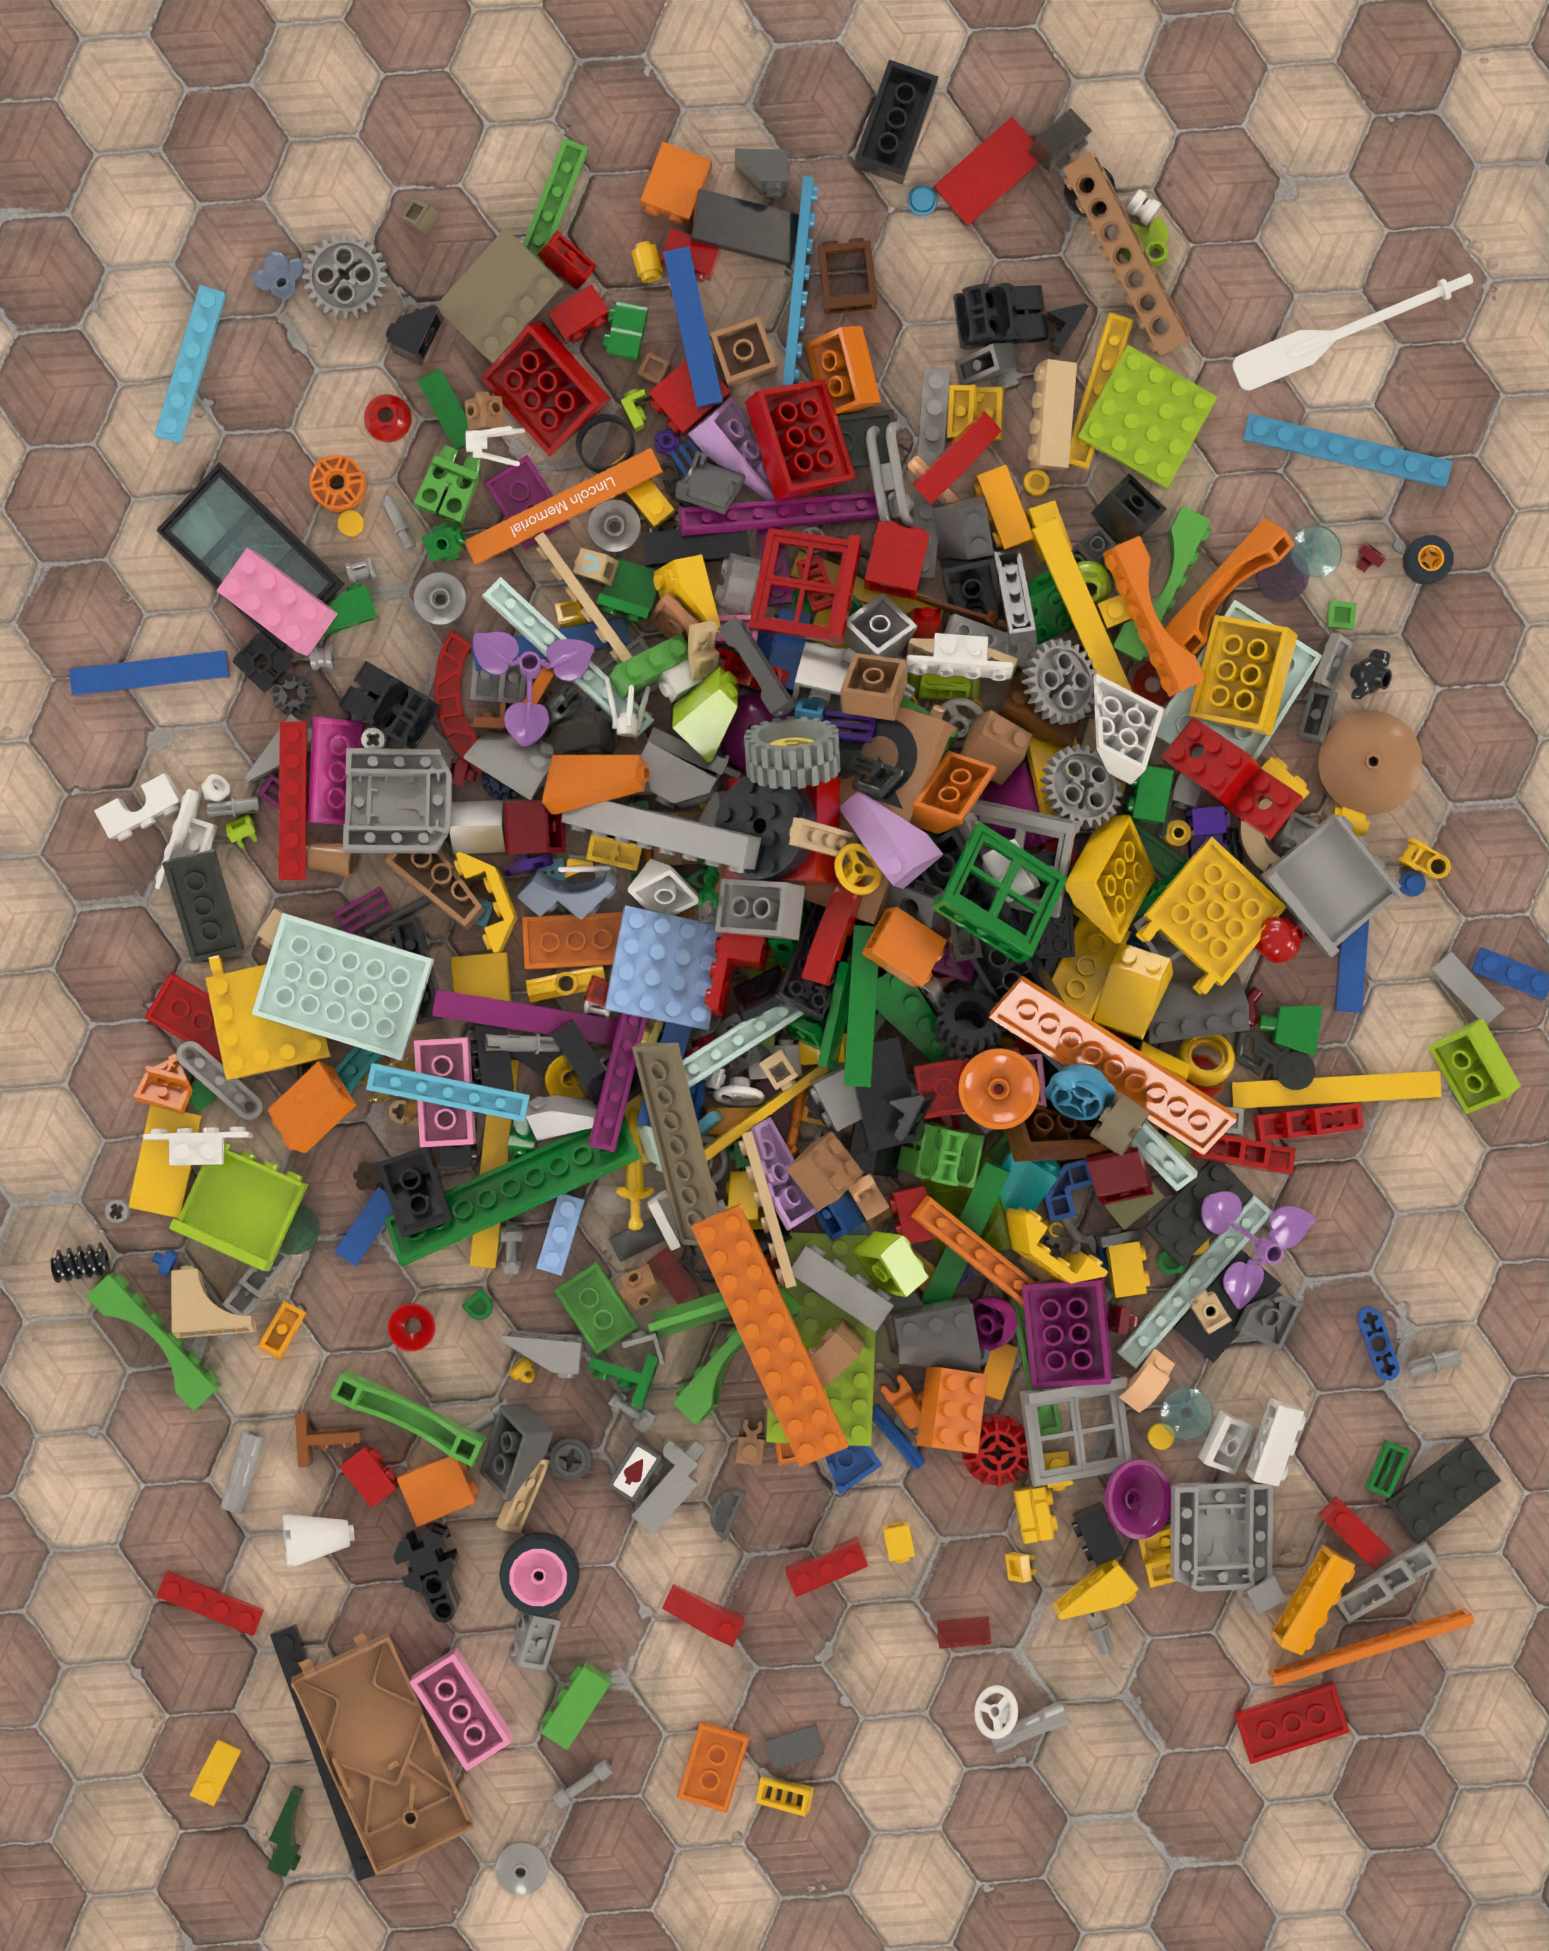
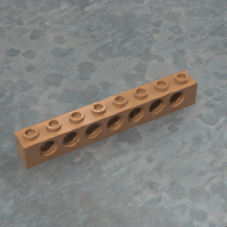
M1089 152L1064 167L1063 170L1066 174L1063 176L1064 182L1069 190L1074 189L1078 197L1075 200L1080 212L1082 214L1086 213L1089 218L1088 228L1094 237L1098 236L1102 244L1099 247L1106 260L1110 259L1114 267L1112 274L1118 284H1123L1126 290L1124 297L1130 307H1135L1138 316H1136L1137 323L1143 331L1147 330L1151 338L1148 340V343L1154 354L1158 353L1159 356H1165L1192 341L1096 153ZM1091 178L1094 181V189L1090 193H1086L1084 182ZM1103 201L1106 204L1107 210L1103 216L1099 217L1096 213V206ZM1112 225H1116L1119 230V235L1114 240L1108 237V230ZM1127 248L1131 253V259L1124 264L1120 260V253L1123 249ZM1136 272H1140L1143 276V282L1139 287L1134 286L1132 283V276ZM1149 295L1155 299V306L1150 311L1144 306V300ZM1161 318L1168 325L1167 330L1163 334L1159 333L1156 329V323Z

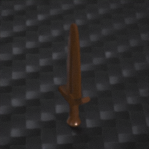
M916 595L915 600L929 606L987 624V626L994 629L999 628L1007 631L1006 621L1001 619V616L992 610H989L986 615L944 601Z

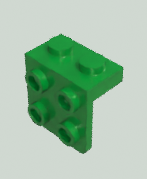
M614 558L619 561L612 585H604L602 594L599 593L596 602L597 606L601 608L602 613L616 616V613L625 615L628 621L641 624V621L648 623L658 591L653 582V572L656 570L623 559Z
M1050 571L1037 575L1034 580L1027 583L1036 627L1037 643L1034 644H1042L1048 641L1049 638H1054L1074 628Z

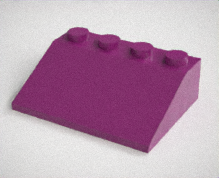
M1104 1277L1076 1283L1051 1279L1022 1284L1032 1388L1111 1384L1114 1375Z

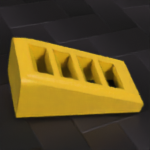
M761 1776L755 1803L805 1817L811 1808L814 1787ZM768 1786L772 1787L770 1798H766ZM778 1789H782L781 1800H776ZM789 1792H793L791 1802H787ZM799 1794L804 1795L802 1805L798 1804Z

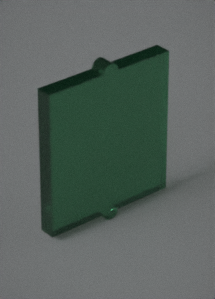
M1170 788L1165 821L1156 826L1155 836L1157 838L1163 839V836L1167 833L1174 796V789Z

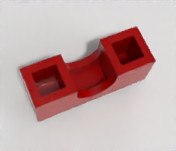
M854 1537L833 1546L830 1552L814 1559L807 1557L786 1566L785 1573L795 1597H798L869 1566L858 1537Z

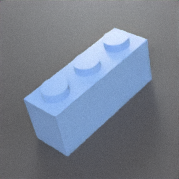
M569 1192L558 1196L536 1267L537 1269L562 1276L586 1197Z

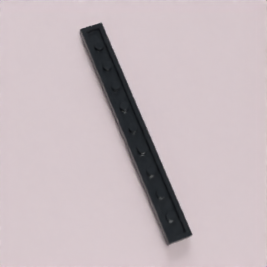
M294 1624L274 1631L270 1634L356 1877L358 1881L375 1876L374 1869L323 1758L314 1732L291 1686V1677L303 1672L298 1663L308 1659L297 1625Z

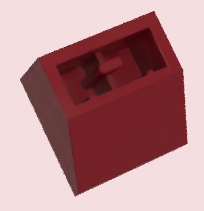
M542 800L504 802L506 855L566 853L565 823L561 822L563 813L551 814L542 803Z
M1129 1146L1122 1156L1111 1152L1100 1153L1086 1158L1096 1196L1102 1205L1154 1194L1149 1165L1138 1147Z

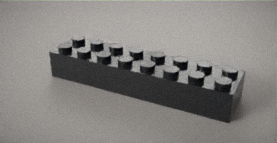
M958 827L933 840L943 855L921 873L926 883L945 889L966 845V841ZM978 853L973 865L985 872L983 868L984 861ZM969 872L959 894L988 912L997 892L993 886ZM1004 901L997 918L1025 935L1010 906ZM947 918L987 990L994 997V1002H999L1021 975L1064 1002L1036 952H1034L1031 958L1019 964ZM1013 1033L1016 1039L1020 1038L1019 1036Z

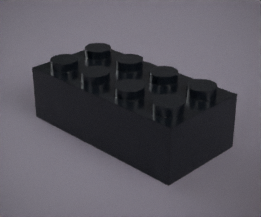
M889 59L855 157L854 168L903 185L937 87L939 76Z

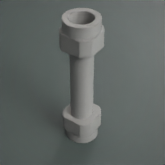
M606 1760L597 1763L593 1767L594 1770L569 1788L565 1789L563 1787L553 1795L557 1806L560 1809L572 1803V1798L599 1779L603 1781L613 1773L609 1763Z

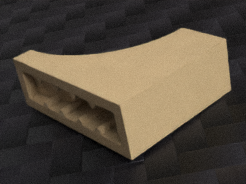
M181 1266L179 1270L171 1271L172 1333L177 1338L256 1332V1321L252 1316L231 1314L211 1302L205 1290L203 1274L198 1269H195L194 1266Z

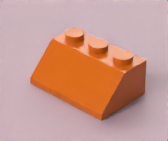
M862 326L839 327L805 343L813 380L825 379L836 416L863 411L881 403Z
M948 751L913 803L914 826L940 834L961 825L995 774L997 767Z

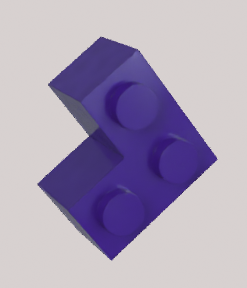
M1224 806L1191 809L1184 812L1185 822L1191 828V837L1187 842L1189 860L1208 837H1213L1228 851L1227 840L1222 838V834L1226 833V828L1230 826L1229 813L1224 812Z

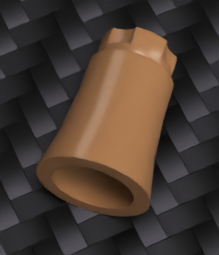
M307 842V867L310 870L323 871L351 879L356 869L358 853H344L343 843Z

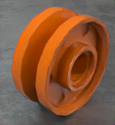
M334 454L321 459L312 469L309 480L311 493L323 508L334 513L354 510L361 505L367 493L368 484L364 472L354 460L344 455ZM336 479H344V486L341 489H333L332 485Z

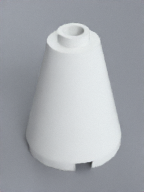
M291 1514L282 1515L287 1568L295 1567L350 1547V1541L355 1540L353 1525H348L347 1520Z

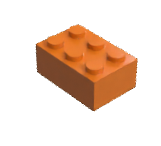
M926 1367L917 1446L978 1454L987 1374L940 1367Z

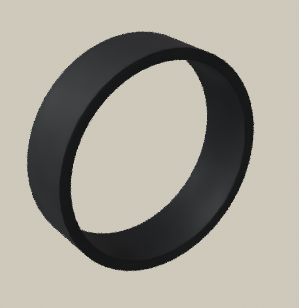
M600 414L588 419L581 426L576 437V449L579 457L588 469L595 473H601L633 457L635 439L624 420L615 415ZM603 422H613L623 426L628 431L630 438L629 448L625 456L617 463L605 467L595 466L586 461L582 455L583 439L586 433L595 425Z

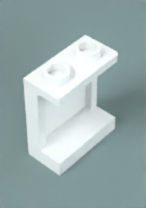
M711 1177L714 1192L718 1191V1189ZM666 1189L647 1198V1202L671 1251L681 1247ZM716 1198L719 1212L724 1211L726 1204L723 1199L718 1201Z

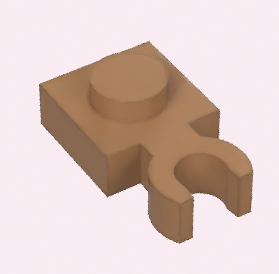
M748 1418L744 1419L743 1429L746 1432V1436H738L736 1463L762 1466L764 1438L757 1437L763 1428L761 1419L758 1420V1426L755 1429L748 1427Z

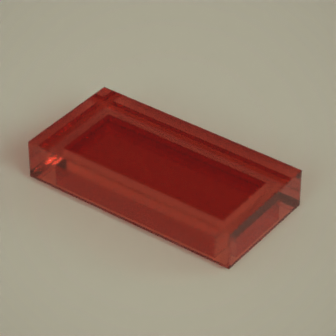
M668 1246L646 1262L678 1304L699 1288Z
M988 1616L937 1621L939 1649L991 1644Z

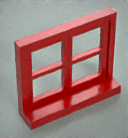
M769 527L749 629L843 645L862 549L861 536L850 534L849 539ZM780 544L808 548L802 580L774 575ZM814 550L842 554L836 585L808 581ZM771 586L800 590L794 622L765 617ZM806 591L834 595L828 627L799 623Z

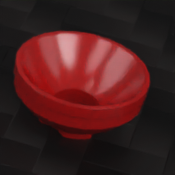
M383 394L373 398L368 403L364 412V423L367 431L373 438L381 442L391 443L402 439L408 433L412 424V415L404 400L392 394ZM384 408L391 409L394 414L393 419L388 423H383L378 418L380 410Z
M408 1303L402 1305L389 1318V1337L402 1350H421L432 1341L435 1335L436 1323L434 1317L426 1307L420 1304ZM416 1318L420 1321L421 1329L419 1332L411 1333L407 1330L406 1322L408 1319Z

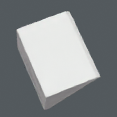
M502 800L452 802L450 837L453 855L459 852L464 854L506 852Z
M652 859L648 861L628 887V892L649 911L674 916L698 904L699 894L671 866Z
M1220 1410L1198 1458L1208 1466L1235 1475L1257 1427Z

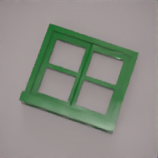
M978 822L969 836L943 894L934 900L931 908L1021 964L1033 956L1068 878L983 823ZM983 843L1011 861L1001 883L973 865ZM1020 867L1048 884L1038 906L1010 889ZM969 872L998 889L988 912L959 894ZM1007 896L1035 913L1025 935L997 918Z

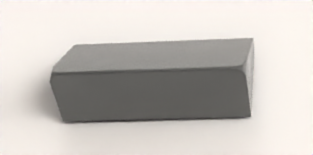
M816 1725L766 1740L774 1770L824 1754Z

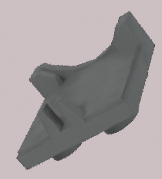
M697 451L688 474L682 481H678L676 484V498L725 514L743 485L745 476L707 463V454Z
M736 1012L719 1023L716 1030L712 1033L713 1039L715 1040L745 1021L741 1012ZM759 1043L721 1067L725 1069V1081L772 1055L770 1050Z

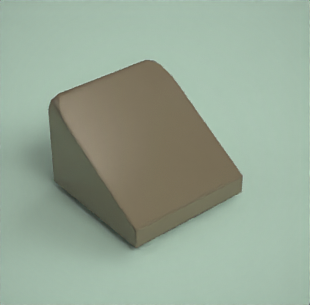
M413 197L401 215L400 220L427 236L439 219L440 214L431 205Z

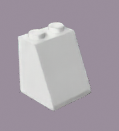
M805 642L792 696L796 706L800 697L826 702L825 710L842 711L840 690L849 667L840 663L847 649L827 647L818 642Z

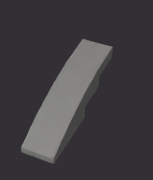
M280 1248L270 1271H262L251 1266L220 1309L231 1314L249 1316L292 1256ZM234 1334L215 1336L227 1344Z
M1424 1540L1345 1591L1337 1605L1350 1623L1393 1599L1394 1594L1417 1582L1418 1577L1438 1567L1440 1562Z

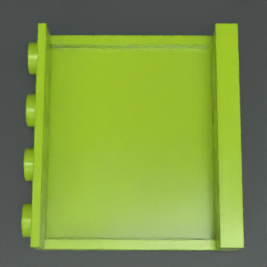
M224 1142V1164L202 1165L179 1218L172 1220L169 1229L262 1271H270L308 1184L301 1181L303 1176L292 1171H288L286 1175L278 1171L280 1166L267 1160L263 1164L255 1161L256 1155L241 1150L239 1154L231 1150L233 1145Z

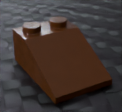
M1016 667L999 715L1031 733L1032 737L1062 748L1067 746L1072 748L1081 719L1077 720V722L1059 725L1058 722L1051 724L1050 718L1041 719L1042 711L1034 712L1036 704H1028L1031 694H1024V691L1028 689V685L1023 684L1022 681L1028 679V676L1022 672L1023 669Z

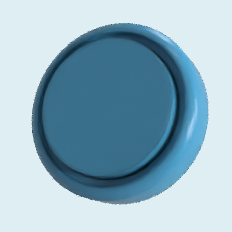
M927 185L915 186L908 194V207L915 215H929L936 208L937 195Z

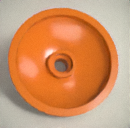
M990 1049L976 1055L965 1066L960 1077L959 1097L964 1110L975 1122L987 1128L1008 1129L1019 1125L1031 1115L1039 1099L1040 1085L1035 1069L1026 1058L1011 1050ZM996 1084L1003 1085L1004 1091L1002 1094L994 1092Z

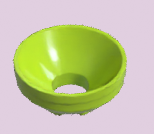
M1093 561L1077 563L1085 584L1091 582L1097 586L1096 592L1091 595L1095 606L1105 601L1111 589V579L1107 570L1101 564Z

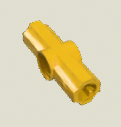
M603 965L526 980L530 1003L608 987ZM564 976H569L574 981V986L570 991H564L560 987V980Z

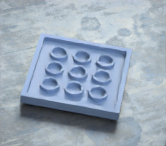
M624 906L604 1010L707 1031L709 1029L711 1012L707 1008L708 1005L704 1003L707 988L711 989L713 979L709 977L712 962L716 963L718 953L715 952V942L717 937H721L722 933L715 932V924Z

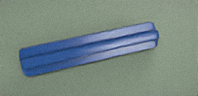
M877 1403L874 1404L872 1420L915 1470L919 1469L925 1463L923 1456Z

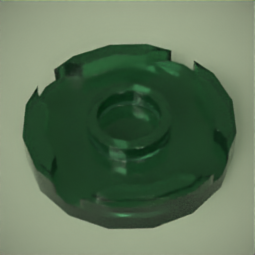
M299 1204L279 1249L281 1253L300 1255L309 1251L318 1241L320 1221L315 1212L306 1205Z

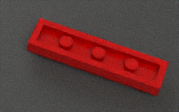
M169 1570L165 1573L156 1595L160 1599L251 1636H254L264 1613L262 1608Z

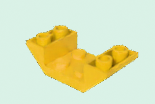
M462 852L456 853L458 860H455L454 864L459 876L472 880L485 874L487 875V877L483 878L488 893H494L496 902H493V907L498 918L503 917L504 921L485 927L486 934L482 935L488 950H493L494 953L503 952L518 916L500 869Z
M1008 1207L1006 1210L1011 1249L1049 1277L1068 1283H1076L1104 1277L1108 1273L1107 1270L1101 1267L1102 1261L1091 1254L1087 1256L1080 1251L1078 1254L1067 1252L1063 1259L1060 1257L1056 1259L1049 1255L1051 1250L1039 1243V1240L1048 1228L1041 1222L1043 1218L1032 1210L1026 1211L1021 1207L1018 1210Z

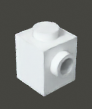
M687 659L663 672L658 682L661 693L668 697L671 703H674L703 679L692 680L689 660Z

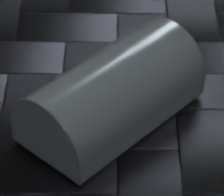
M1311 686L1297 734L1299 739L1315 744H1324L1337 700V692Z

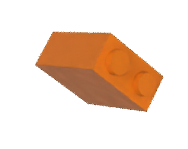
M662 142L640 200L644 212L658 217L659 214L668 217L671 223L678 226H683V224L690 226L694 217L697 191L705 188L712 169V160Z
M896 906L885 909L861 954L910 987H920L925 985L932 977L931 970L935 963L944 955V946L947 940Z
M446 1454L399 1474L397 1477L398 1484L417 1527L476 1502L479 1489L475 1480L469 1479L466 1471L469 1470V1465Z

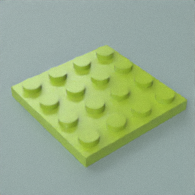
M1127 345L1076 438L1166 490L1218 397Z

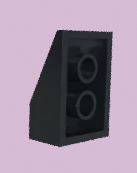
M993 555L970 560L939 559L947 603L986 615L989 610H992L1000 615L1001 619L1005 620Z
M421 1147L377 1162L402 1238L452 1221L440 1172L431 1147Z

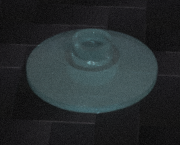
M1311 525L1303 528L1295 535L1293 539L1295 545L1291 549V557L1295 566L1302 573L1312 577H1323L1338 567L1342 558V547L1333 531L1324 526ZM1311 549L1316 551V558L1310 555Z
M1184 1387L1174 1390L1165 1398L1161 1407L1163 1426L1172 1436L1181 1440L1199 1438L1206 1433L1213 1420V1408L1209 1399L1201 1391L1194 1388ZM1183 1408H1188L1190 1411L1187 1417L1181 1416Z

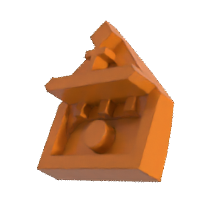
M177 1054L169 1056V1060L154 1067H145L147 1073L144 1074L134 1094L136 1101L184 1114L193 1089L182 1065L177 1059Z

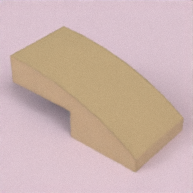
M713 620L689 625L688 660L692 680L706 678L718 667L719 653L715 649L718 626Z

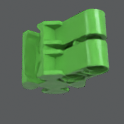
M923 1120L919 1128L921 1140L910 1142L914 1144V1147L901 1145L897 1169L913 1173L920 1178L931 1179V1181L974 1188L985 1136L979 1133L968 1132V1130Z

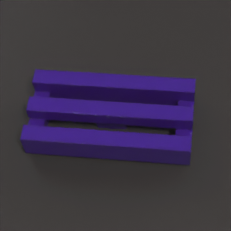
M823 711L824 720L821 722L827 720L831 722V725H836L837 728L867 731L866 735L839 732V740L871 743L876 718L842 713V711ZM831 719L868 722L869 724L831 721Z

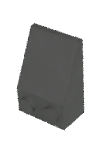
M526 1403L500 1405L479 1473L505 1501H511L546 1455L553 1431Z

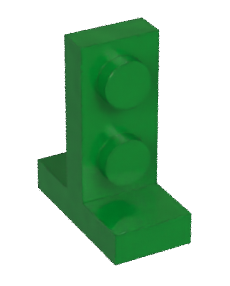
M648 1354L642 1373L595 1358H591L588 1368L596 1379L607 1381L610 1378L618 1381L617 1385L627 1389H632L633 1386L637 1387L631 1405L632 1408L643 1411L659 1364V1358Z

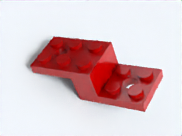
M1192 717L1160 757L1163 762L1203 788L1212 801L1220 806H1224V809L1269 840L1273 838L1303 800L1299 793L1260 768L1253 756L1195 717ZM1203 747L1204 752L1201 756L1197 758L1192 757V751L1195 748ZM1272 799V804L1269 808H1259L1262 800Z
M722 933L721 937H717L715 942V952L718 953L716 963L712 962L709 975L713 979L711 989L707 988L704 1003L708 1005V1010L714 1016L725 1018L734 967L761 972L766 971L770 950L768 937Z

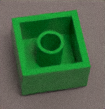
M1147 766L1146 770L1132 784L1128 783V787L1132 788L1131 796L1125 799L1123 813L1130 815L1132 821L1156 826L1164 823L1174 771Z

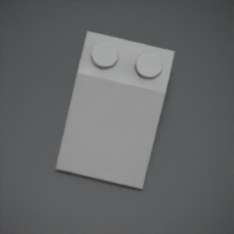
M486 730L468 750L464 759L531 800L547 781L552 755H562L563 753L544 741H541L540 744L533 743L528 746H520L510 734Z
M721 879L715 932L799 940L805 887L787 882Z
M506 1329L501 1337L503 1343L550 1372L558 1373L557 1377L573 1378L574 1374L578 1375L580 1372L584 1343L583 1336Z

